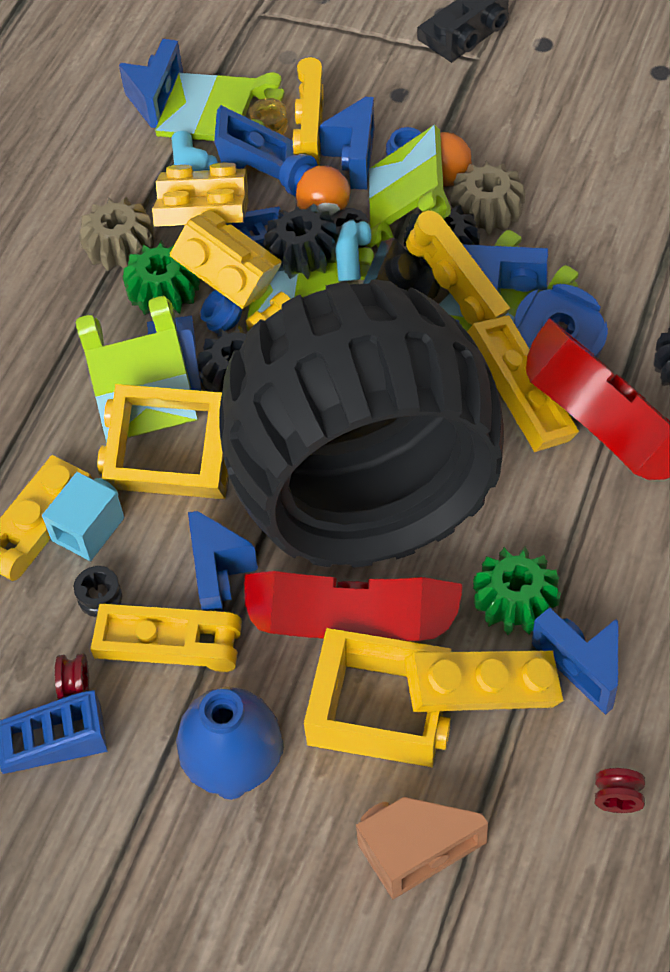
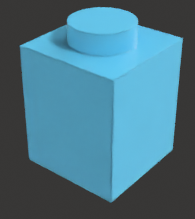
M76 472L42 514L51 541L91 562L125 518L117 490L106 480L101 478L93 480Z

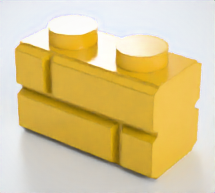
M210 209L201 213L200 216L197 215L189 219L170 252L171 258L242 309L263 296L282 263L280 259L233 225H227L222 217Z

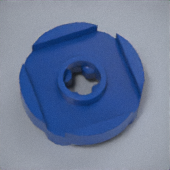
M567 284L553 285L552 289L540 292L537 289L530 292L519 304L514 318V324L529 349L533 340L549 319H552L557 324L559 322L567 324L566 331L594 353V356L597 358L601 354L608 334L607 321L604 324V319L599 312L601 307L596 299L586 291Z

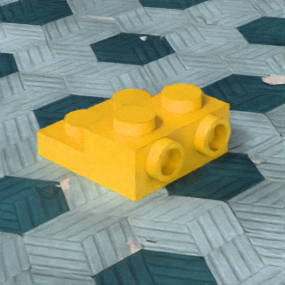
M215 163L210 165V170L193 171L191 165H172L166 167V172H161L156 180L157 200L152 208L154 226L185 225L189 219L197 215L200 216L201 213L209 209L222 217L225 223H242L249 204L247 170L236 169L235 163Z

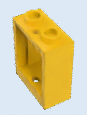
M115 384L114 397L107 400L104 411V423L109 428L107 445H101L97 459L98 473L102 474V479L109 482L116 490L226 499L229 474L223 457L219 431V408L222 393ZM132 405L208 411L200 475L123 468Z
M326 628L304 720L307 746L433 768L436 749L446 750L451 718L443 717L444 711L427 712L423 736L334 720L346 667L407 677L404 659L412 653L452 652V649Z

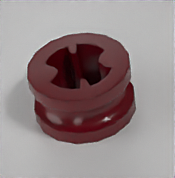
M77 654L73 660L67 659L66 655H57L55 662V687L58 700L89 691V668L86 654Z
M609 768L601 770L596 774L595 785L601 789L595 793L594 804L598 808L612 813H633L644 808L645 797L639 792L645 787V777L643 774L625 768Z

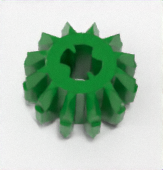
M162 240L157 248L151 249L143 244L142 255H129L128 266L123 268V281L127 297L131 301L132 306H139L144 315L150 313L149 300L160 296H165L169 299L173 310L180 314L182 304H194L195 292L199 290L200 278L171 258L170 252L174 245L167 248Z
M525 546L519 552V556H512L505 547L499 552V560L486 556L485 561L482 563V572H478L474 576L473 589L476 592L474 595L475 608L477 611L485 612V621L488 627L503 622L504 631L508 636L514 630V626L521 625L523 630L530 635L534 628V620L548 608L556 609L561 595L557 588L559 576L557 570L547 569L548 561L545 558V554L535 559H530L529 551Z

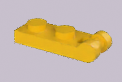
M308 57L300 60L297 64L298 79L302 83L299 86L300 99L295 100L296 124H301V129H293L294 155L308 154L314 157L318 166H320L319 126L323 123L324 107L322 65L318 59Z
M427 210L422 212L415 222L414 229L411 230L407 238L406 247L408 251L417 257H424L432 268L433 275L438 284L448 289L459 304L460 311L469 324L473 325L474 323L505 316L510 307L445 220L434 211Z
M54 455L49 457L0 517V575L11 581H15L22 576L50 540L42 514L76 472L92 479L91 474ZM9 542L16 545L15 548L4 549Z
M99 604L91 652L94 659L207 666L214 671L229 672L233 671L236 667L238 652L233 646L234 640L240 637L242 619L238 615L229 612ZM200 634H212L214 636V643H199Z

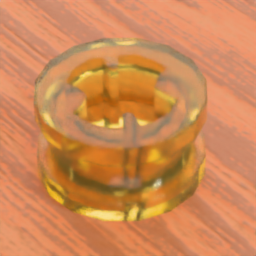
M274 98L260 99L250 107V119L261 120L265 127L281 135H284L287 131V111L285 105L280 100Z

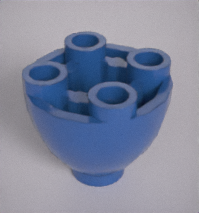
M226 686L209 690L191 703L181 718L176 739L181 768L191 782L209 793H216L222 798L230 800L239 798L245 792L251 791L266 781L280 762V757L284 750L277 717L260 697L245 689Z

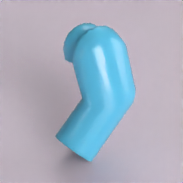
M178 131L172 135L174 165H191L193 171L210 170V165L218 163L215 156L208 155L205 150L193 147L192 135L187 131Z
M350 220L342 225L336 245L338 281L361 280L358 245L364 246L371 242V228L365 221L355 223L354 220Z

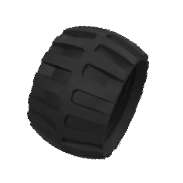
M371 280L369 284L351 285L344 281L326 285L325 290L305 297L298 295L283 303L282 309L265 321L260 319L247 332L246 340L239 351L234 350L224 377L219 408V431L223 457L229 477L250 517L267 534L271 541L293 558L301 556L308 559L313 565L331 567L332 564L351 565L355 568L372 566L373 562L394 557L397 560L416 553L415 550L435 540L439 542L455 532V527L468 516L473 517L485 504V496L490 488L496 487L499 480L504 444V423L501 403L492 373L479 348L462 325L438 303L416 289L410 288L407 291L398 288L390 281Z

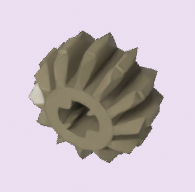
M487 160L483 167L478 168L469 164L465 173H457L453 191L450 193L452 209L461 205L464 214L474 215L476 228L485 229L488 235H490L493 228L506 231L510 222H518L522 214V206L525 203L524 184L520 183L518 171L507 172L505 163L497 167L490 166Z
M108 197L106 205L92 204L91 214L81 216V235H79L81 246L85 249L93 265L102 263L107 271H110L116 265H120L122 268L127 267L129 255H142L143 244L151 249L154 245L153 234L155 230L153 221L150 220L142 203L132 205L127 197L123 198L119 203H114Z

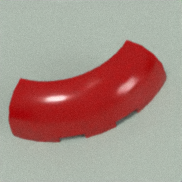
M549 319L533 340L527 355L526 373L530 383L544 392L586 427L633 474L647 480L670 478V419L664 417L619 374L615 375L612 370L595 357L594 353L552 319Z
M268 571L245 574L244 581L245 605L250 620L258 630L270 634L324 639L326 628L403 641L435 639L450 628L458 614L462 596L461 583L425 577L369 579L368 582H337L335 577Z

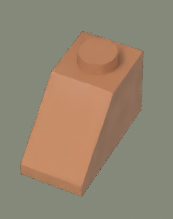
M402 797L392 804L382 802L370 808L361 817V822L356 824L357 841L359 848L393 900L487 843L488 822L481 813Z

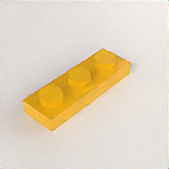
M507 315L474 323L467 333L482 353L492 373L497 390L533 451L537 452L570 442L579 430L565 409L530 383L526 373V361L530 349L510 316Z
M553 651L416 652L404 659L413 712L553 708L564 701Z

